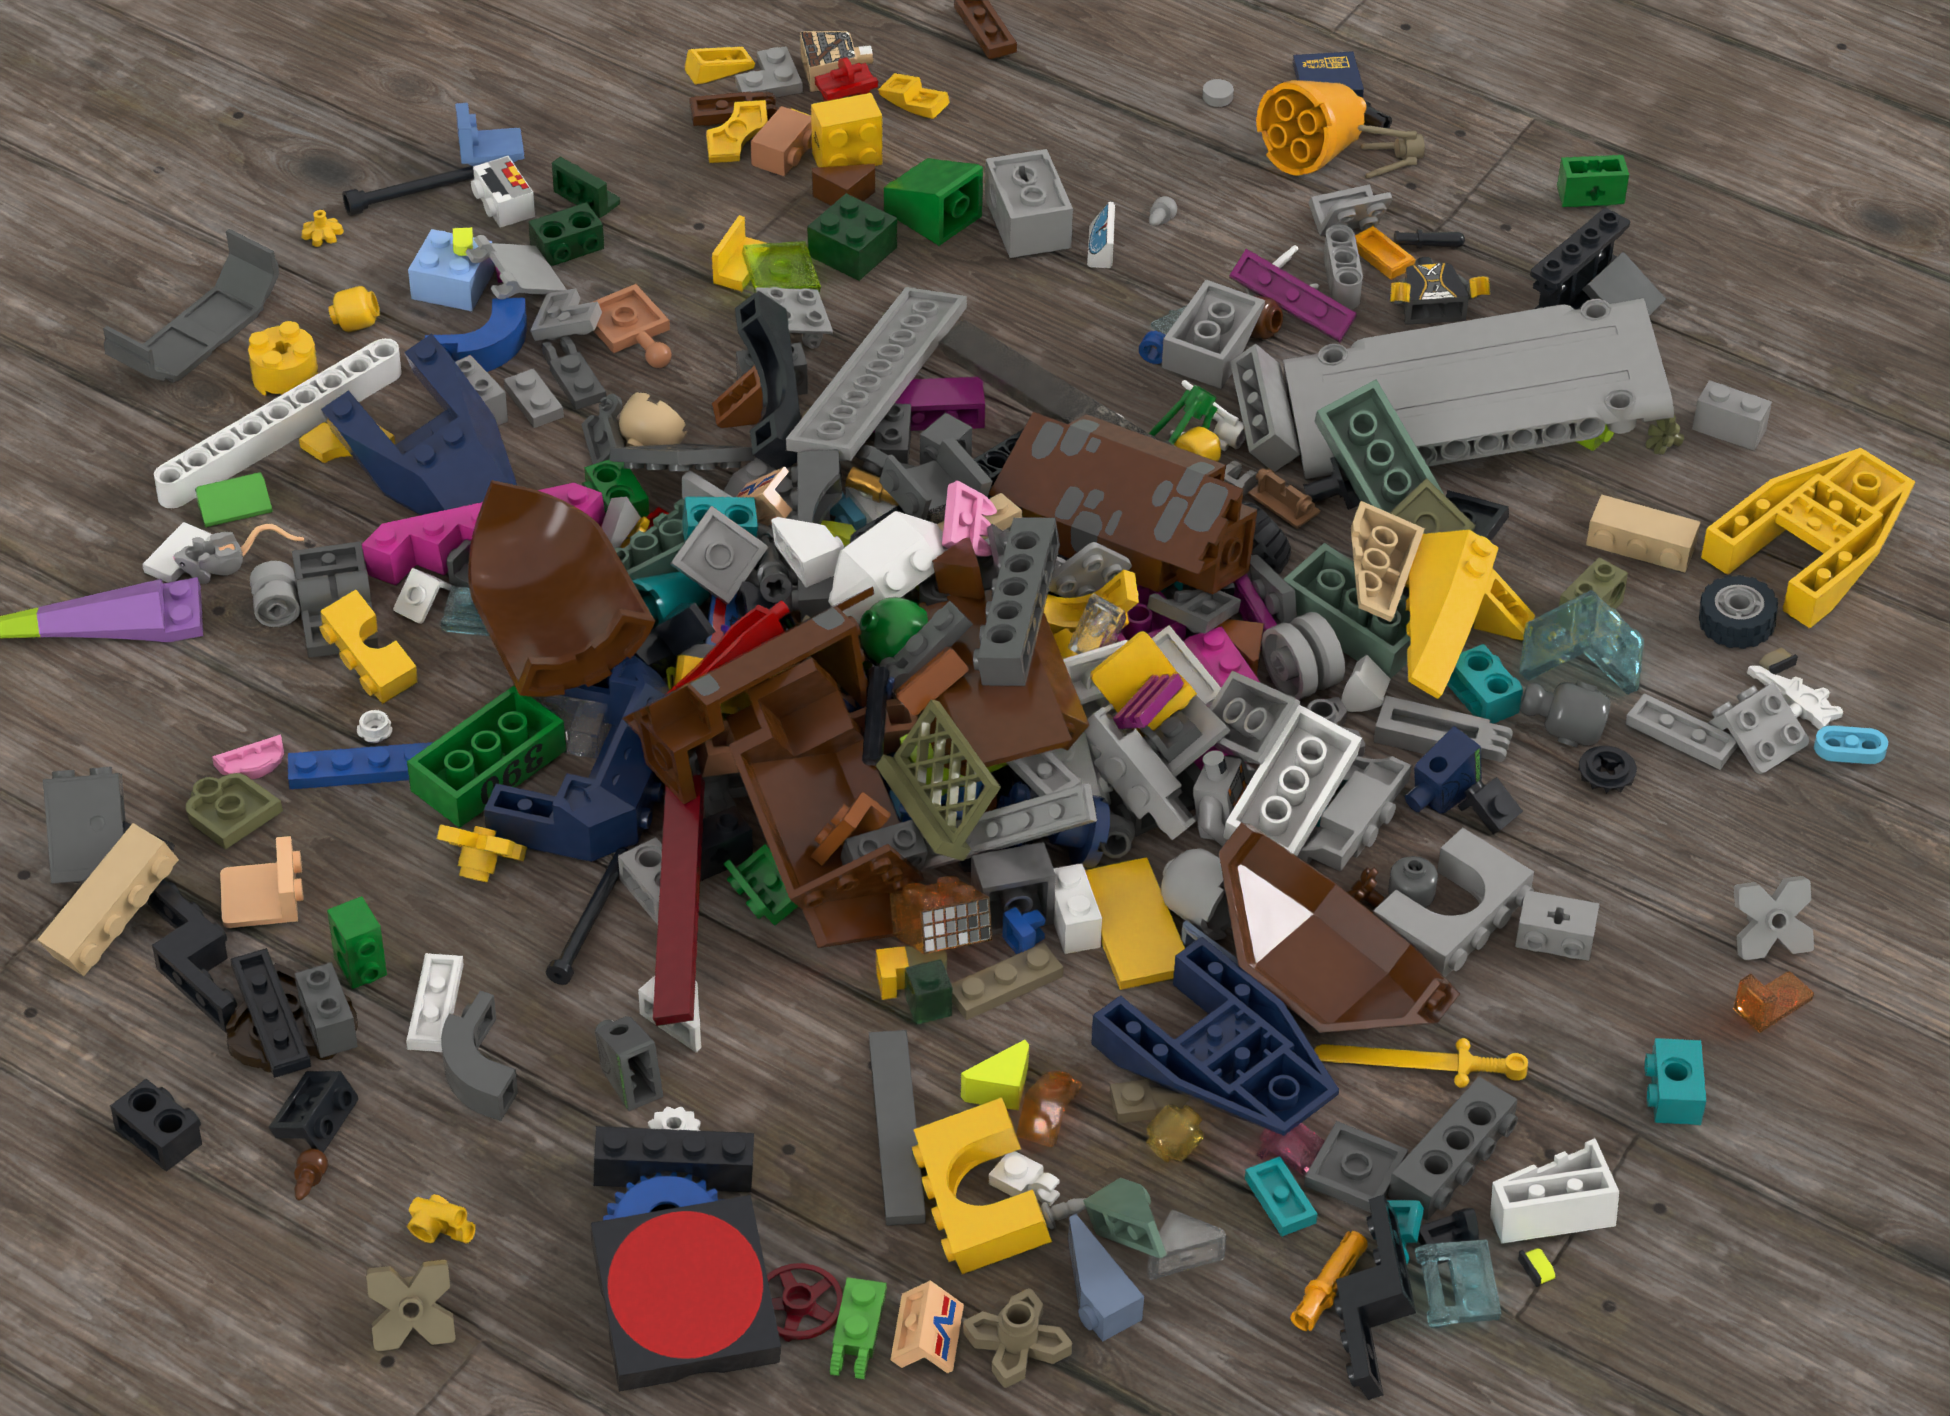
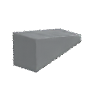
M627 496L611 498L601 527L614 549L621 546L641 518Z

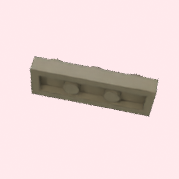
M1043 942L947 985V996L965 1020H968L1062 978L1064 967Z

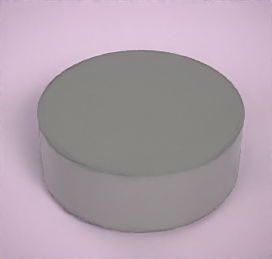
M1213 79L1204 84L1202 97L1210 106L1223 107L1232 102L1234 88L1226 80Z

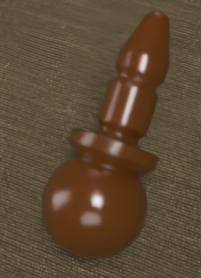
M307 1149L297 1158L294 1172L297 1183L294 1192L295 1198L298 1201L303 1200L309 1195L312 1186L317 1185L327 1171V1157L318 1149Z

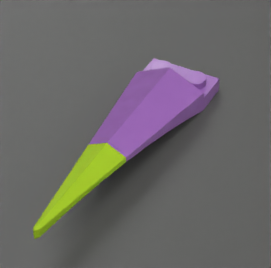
M198 577L164 584L162 579L0 616V638L83 637L174 642L203 636L201 586Z

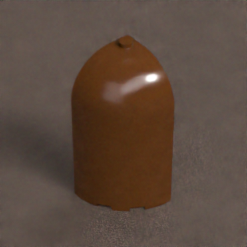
M491 480L472 535L468 563L469 589L472 601L519 695L531 697L564 695L565 690L584 684L589 687L602 681L612 674L611 670L626 657L631 659L643 645L655 623L653 616L604 530L595 520L575 506L552 495L522 486Z

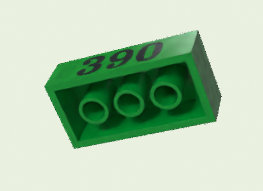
M513 685L407 761L410 791L457 827L461 828L484 811L496 784L516 788L566 751L564 721L531 696L519 695L515 685Z

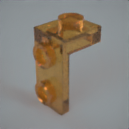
M1791 972L1782 974L1765 986L1752 974H1749L1739 982L1733 1010L1761 1033L1812 1001L1814 992Z
M1064 1071L1046 1072L1025 1094L1016 1136L1053 1148L1057 1143L1064 1109L1081 1091L1082 1082L1074 1080L1071 1074Z

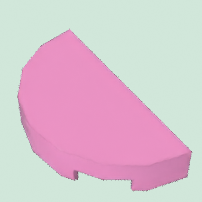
M281 734L213 756V765L222 775L240 773L250 779L261 778L273 772L281 763L284 755Z

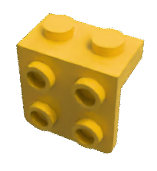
M1141 631L1093 669L1090 673V679L1118 713L1152 675H1158L1160 678L1164 674H1168L1171 677L1173 674L1179 673L1146 632ZM1181 675L1180 677L1184 683L1183 687L1147 725L1153 731L1160 727L1173 713L1184 709L1190 700L1197 695L1192 686ZM1139 728L1132 729H1136L1141 734V736L1144 737Z

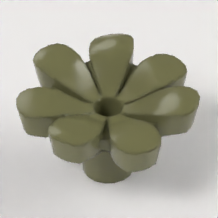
M1675 415L1674 418L1656 420L1657 426L1650 424L1648 435L1653 437L1646 441L1647 449H1654L1655 454L1663 455L1667 447L1672 445L1679 447L1682 445L1684 435L1679 433L1680 425L1675 422Z

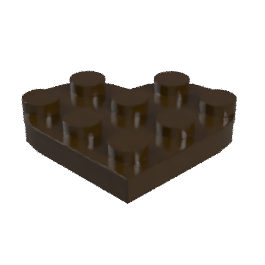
M275 963V970L308 1054L316 1056L320 1060L333 1058L336 1054L320 1058L299 1003L295 973L297 972ZM345 995L354 1018L355 1031H357V1013L352 1006L351 999ZM243 1001L232 1014L226 1026L229 1054L244 1065L272 1072L245 1001Z

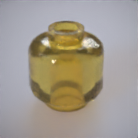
M1173 1104L1166 1105L1147 1125L1146 1132L1149 1138L1146 1140V1143L1167 1163L1171 1159L1177 1162L1183 1161L1204 1139L1203 1131L1199 1127L1203 1119L1187 1104L1182 1109Z

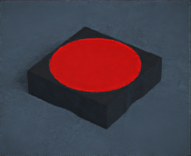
M751 1195L591 1223V1243L600 1292L604 1298L608 1316L609 1341L619 1392L676 1382L698 1373H726L780 1363L781 1343Z

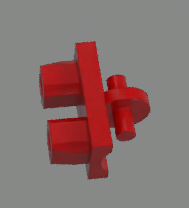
M844 57L838 60V69L815 76V85L822 93L823 101L825 102L841 99L849 95L857 96L870 93L871 89L878 88V79L870 73L866 63L851 64L850 60Z

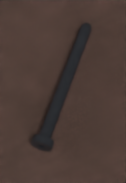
M621 847L616 850L559 959L552 960L549 963L546 975L552 982L566 985L574 975V970L571 966L619 878L618 856L629 851L627 848Z

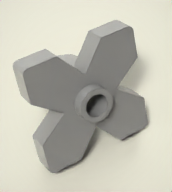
M1804 876L1783 878L1773 895L1768 894L1756 882L1736 884L1734 886L1735 907L1747 914L1749 924L1737 935L1738 956L1744 960L1765 958L1776 939L1792 954L1814 950L1813 929L1795 918L1811 901V883L1809 879Z

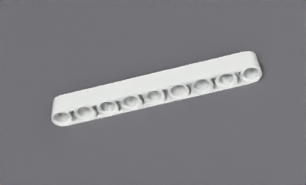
M386 338L372 342L160 465L154 472L158 502L161 506L171 509L185 505L197 498L196 487L227 480L311 431L322 422H326L321 409L348 390L360 402L396 381L402 374L399 345L396 341Z

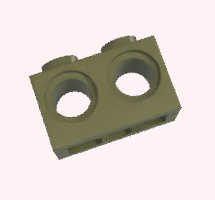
M1599 557L1561 594L1556 625L1586 640L1623 603L1628 572Z

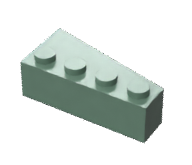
M683 498L674 504L675 510L668 515L661 513L653 519L654 526L646 532L638 531L630 537V544L625 548H615L631 579L679 572L670 563L684 544L682 517L685 500Z

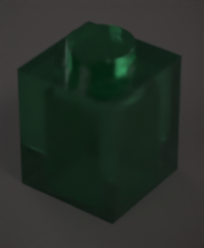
M939 959L905 967V998L915 1024L952 1016L953 987L942 960Z

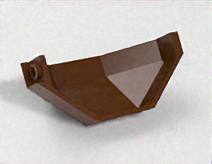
M1241 822L1219 851L1239 967L1277 996L1320 1033H1340L1437 1024L1460 995L1458 990L1414 945L1337 883L1254 826Z

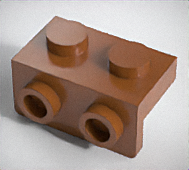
M862 791L849 807L843 804L830 821L833 825L827 822L814 838V841L819 845L810 857L823 865L840 845H844L846 838L880 829L888 821L891 813Z

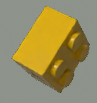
M872 93L811 104L812 155L818 167L861 164L882 165V114Z

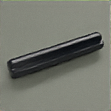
M872 666L868 673L862 761L866 765L876 766L881 760L884 750L887 706L886 685L889 677V670L884 666Z

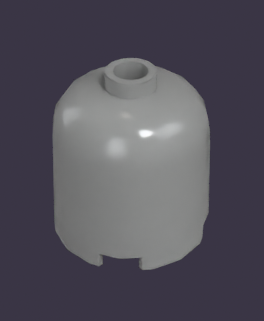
M1201 848L1186 850L1170 860L1164 868V877L1161 885L1164 903L1171 911L1185 921L1187 920L1213 940L1224 939L1227 936L1224 930L1231 925L1220 858Z

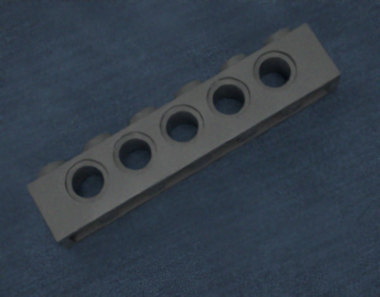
M1013 518L1010 532H1005L1004 534L1005 552L1004 555H999L998 557L999 575L998 578H993L992 601H987L986 603L987 622L986 625H981L980 648H975L973 654L974 669L980 671L982 685H1026L1060 546L1055 518Z

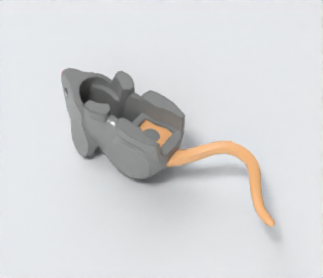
M263 524L257 526L251 532L241 547L233 532H220L212 534L210 541H204L200 537L193 538V546L184 547L181 551L175 553L173 558L178 566L189 573L192 578L198 577L200 584H207L210 581L211 574L230 575L238 571L243 562V557L250 549L256 536L264 530H273L293 541H304V538L293 536L276 525Z

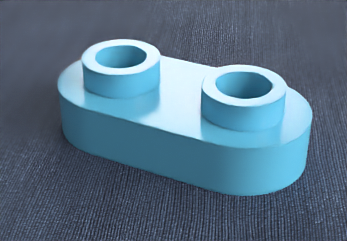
M1825 726L1821 728L1816 734L1814 743L1815 752L1825 760L1862 764L1881 762L1885 758L1888 748V739L1882 732L1872 728Z

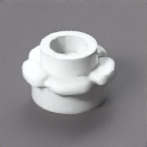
M371 710L360 717L357 733L359 737H364L365 741L379 743L391 735V721L384 712Z

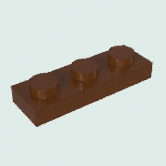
M954 0V8L988 59L1017 53L1016 40L989 0Z

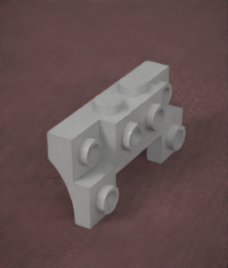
M1110 703L1087 719L1089 726L1084 733L1088 741L1102 753L1093 763L1099 769L1102 778L1110 783L1120 795L1127 809L1133 812L1139 820L1147 813H1150L1155 819L1157 826L1173 840L1197 821V816H1192L1179 800L1178 796L1183 793L1179 788L1182 785L1136 729H1127L1126 731L1118 729L1113 717L1109 713L1114 708Z
M1357 756L1338 787L1341 789L1321 815L1320 827H1314L1297 857L1308 864L1314 859L1341 871L1352 856L1357 858L1365 846L1371 847L1377 838L1380 826L1391 821L1396 810V804L1393 801L1410 780L1412 765L1393 756L1385 759H1369Z

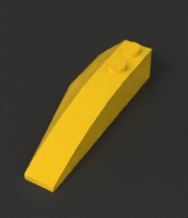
M1471 530L1423 534L1405 583V587L1409 588L1406 610L1410 612V621L1406 627L1407 635L1411 638V645L1407 649L1408 682L1436 699L1442 696L1468 638L1482 602L1499 548L1487 538L1479 536Z

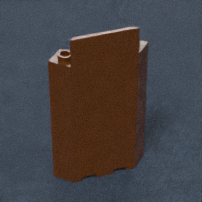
M992 589L984 591L986 598L982 599L949 595L947 596V601L928 606H926L925 602L918 603L920 607L926 610L928 622L939 609H942L951 601L973 623L951 646L968 666L969 670L935 700L941 703L986 768L1059 748L1068 751L1087 729L1089 722L1044 612L1026 685L991 686L982 685L980 671L974 669L973 654L975 648H980L981 625H986L987 622L986 603L987 601H992ZM936 717L930 724V734H934L936 731ZM951 738L946 739L945 756L951 754ZM931 742V746H932L933 751H934V743H935V742ZM966 759L961 760L960 774L966 776ZM950 763L944 764V767L949 769Z

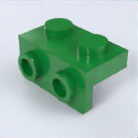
M766 844L738 867L730 859L724 863L731 873L727 881L740 896L744 892L747 893L750 899L745 903L759 920L765 915L775 926L798 907V905L790 900L771 850Z

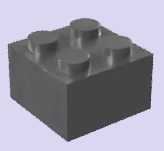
M1044 842L972 855L971 902L977 901V913L974 916L978 915L979 931L981 928L990 927V936L1002 934L1003 913L1015 907L1021 914L1038 909L1046 919L1043 926L1054 924L1056 875ZM988 899L989 911L979 913L978 901ZM989 913L990 925L980 927L979 915Z

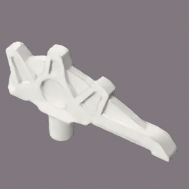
M1761 666L1748 667L1747 674L1752 678L1758 679L1766 686L1773 682L1776 684L1796 718L1800 717L1811 721L1812 725L1820 730L1827 726L1830 721L1842 717L1843 710L1841 707L1831 706L1827 700L1830 694L1828 689L1822 687L1814 690L1803 685V679L1799 677L1788 679L1772 674Z

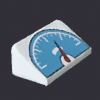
M1108 202L1089 226L1088 267L1111 268L1114 202Z

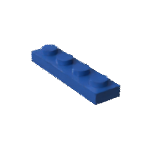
M433 742L288 753L289 789L409 780L407 761Z

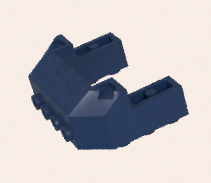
M633 656L631 659L626 657L611 670L612 674L602 681L589 687L584 684L565 690L564 695L546 697V708L551 712L612 724L588 778L567 773L557 796L496 784L484 808L486 828L496 831L495 837L511 840L530 849L590 862L612 854L621 847L626 848L638 843L643 830H648L651 826L653 807L655 803L661 802L665 784L646 765L641 738L622 718L664 696L670 690L658 672L636 656Z

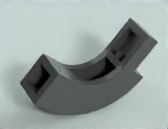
M480 990L473 1003H468L465 1006L461 1017L449 1013L445 1020L441 1035L444 1070L452 1092L463 1104L477 1113L501 1121L518 1094L516 1069L491 1061L478 1051L481 1043L496 1021L494 995Z

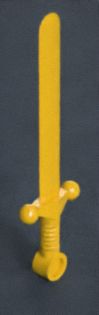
M1460 1038L1456 1042V1049L1459 1051V1054L1321 1044L1314 1048L1319 1059L1323 1062L1458 1071L1454 1078V1083L1459 1088H1465L1468 1085L1469 1078L1467 1075L1471 1072L1485 1071L1496 1073L1497 1071V1073L1505 1074L1507 1078L1517 1081L1524 1079L1528 1070V1059L1519 1053H1512L1506 1058L1498 1059L1473 1056L1469 1052L1471 1047L1470 1041L1465 1038Z

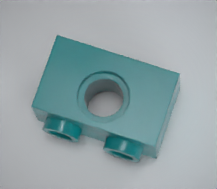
M1655 1038L1652 1054L1646 1053L1644 1062L1645 1076L1651 1077L1652 1084L1647 1086V1106L1654 1108V1122L1701 1125L1706 1105L1701 1040Z

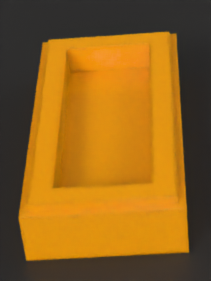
M1374 226L1355 235L1358 254L1390 280L1405 273L1406 268L1414 265L1416 261L1413 256Z

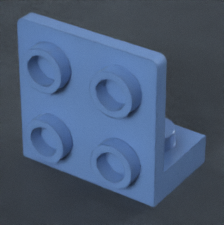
M468 103L455 104L461 164L477 166L509 156L513 163L524 159L520 128L478 131L476 115L469 114Z

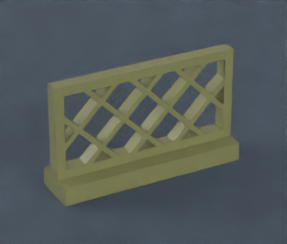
M931 699L894 757L883 754L876 767L933 851L940 855L964 861L971 851L966 839L1001 787L941 703ZM936 717V731L934 734H930V724ZM951 738V754L945 756L946 739ZM935 742L933 759L928 760L929 743ZM917 746L916 763H911L908 758ZM966 759V776L960 777L961 760ZM950 763L949 778L947 781H943L944 764ZM932 767L931 784L926 785L927 768ZM982 781L985 788L979 797L975 799L976 783ZM965 785L964 802L958 803L959 786ZM948 788L946 806L942 807V790ZM963 810L962 822L956 828L957 811Z

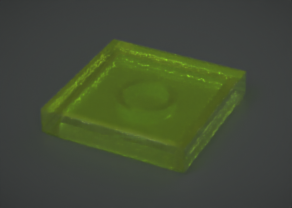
M806 241L743 245L742 255L755 293L756 287H777L786 289L808 288L818 290L820 294L821 285Z

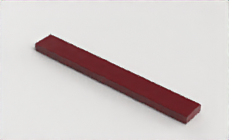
M701 774L692 776L697 798L686 804H683L667 786L665 787L653 1020L656 1026L694 1021L705 781Z

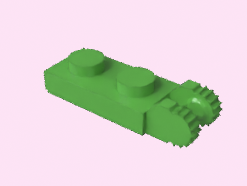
M847 1277L833 1339L830 1375L840 1376L844 1365V1355L848 1354L858 1356L854 1365L855 1378L865 1379L869 1358H873L886 1297L887 1283Z

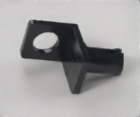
M1335 457L1330 458L1334 469L1331 472L1332 476L1309 484H1303L1306 495L1312 498L1313 503L1336 495L1344 498L1348 510L1358 507L1360 499L1349 480L1343 482Z

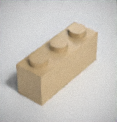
M1601 494L1590 520L1586 545L1686 573L1696 548L1701 522Z

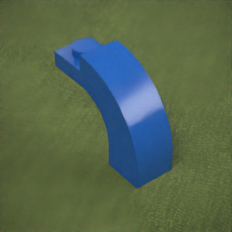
M525 298L492 299L491 317L480 329L466 334L433 336L455 362L471 355L486 372L494 370L511 360L525 342L527 334Z

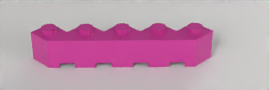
M576 483L537 490L575 506L602 527L606 514L601 492ZM483 502L381 524L361 544L368 575L395 586L416 565L445 575L448 572L446 562L450 552L458 548L466 539L472 540L475 523Z

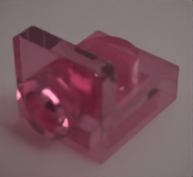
M1302 1123L1285 1136L1264 1129L1259 1137L1263 1144L1256 1155L1263 1160L1273 1152L1304 1175L1308 1172L1325 1141Z

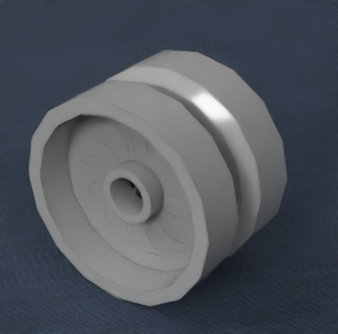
M1308 612L1294 618L1290 623L1283 622L1268 628L1263 633L1261 644L1266 669L1272 682L1280 692L1301 700L1311 696L1316 692V689L1325 690L1343 681L1345 660L1340 642L1330 624L1320 614Z

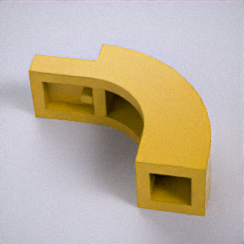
M1123 569L1102 588L1081 597L1062 598L1048 594L1044 613L1053 635L1066 628L1069 629L1070 633L1085 631L1084 626H1089L1099 630L1103 637H1106L1128 625L1127 612L1139 603L1135 573Z

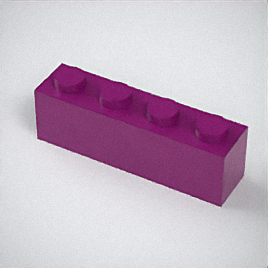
M982 377L912 379L895 402L897 404H911V431L926 430L945 413L971 426L972 429L985 428V397Z

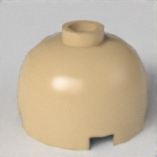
M636 392L629 398L620 413L619 430L626 442V447L673 445L682 442L687 435V431H682L686 424L675 410L659 400L657 405L647 401L650 395L646 393Z

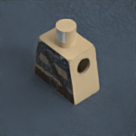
M847 31L800 32L801 60L810 92L819 91L815 85V76L838 69V60L840 58L847 57L851 64H873L871 46L854 47L851 35Z

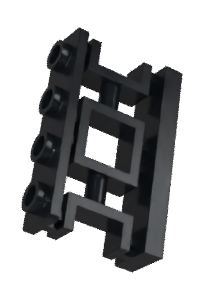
M1603 208L1536 264L1530 271V276L1537 280L1533 283V289L1540 292L1539 305L1534 309L1568 305L1576 310L1581 309L1586 301L1591 300L1582 289L1617 257L1613 254L1614 242L1630 227V220L1608 208Z

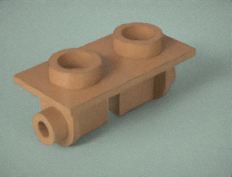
M1260 469L1256 475L1258 485L1248 491L1249 496L1296 529L1320 513V510L1315 507L1309 495L1303 494L1292 485L1286 487V481L1277 476L1272 469Z

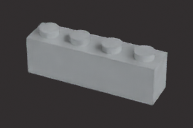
M1254 344L1231 360L1230 364L1249 453L1275 472L1299 456L1300 451L1280 363L1257 344Z

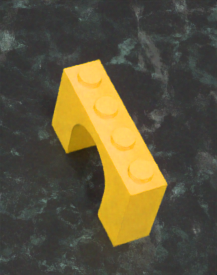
M1002 1097L914 1129L918 1145L913 1146L912 1151L918 1167H926L928 1174L921 1177L928 1199L935 1198L937 1206L931 1208L936 1226L939 1231L945 1229L947 1238L941 1239V1243L948 1262L956 1260L962 1274L1052 1242L1033 1189L984 1206L969 1205L956 1198L959 1183L971 1169L981 1163L1021 1149Z

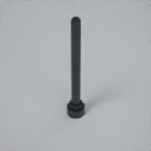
M473 166L366 193L363 190L358 191L356 188L343 191L344 207L349 216L361 214L371 204L474 179Z

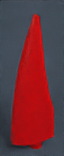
M782 600L770 609L757 605L735 622L699 664L666 694L784 632L779 620L790 612L788 606Z

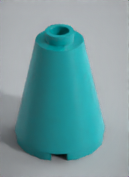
M680 571L632 579L655 620L654 628L679 604L696 603L700 607L710 596L707 590Z

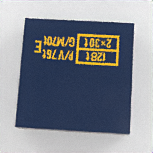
M1353 51L1293 55V67L1297 80L1341 83L1351 88L1357 96L1363 98L1364 88Z

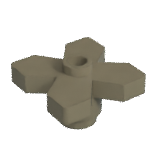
M446 1260L423 1262L413 1277L405 1278L398 1274L391 1266L367 1269L368 1297L387 1308L372 1322L373 1345L376 1351L399 1349L412 1328L418 1331L431 1345L455 1341L453 1313L435 1303L450 1288L449 1268Z
M1030 1288L1010 1297L1009 1303L1001 1310L999 1316L982 1311L963 1322V1333L974 1348L996 1351L992 1361V1373L1004 1388L1025 1379L1028 1357L1054 1364L1072 1354V1341L1061 1327L1039 1325L1043 1315V1303Z

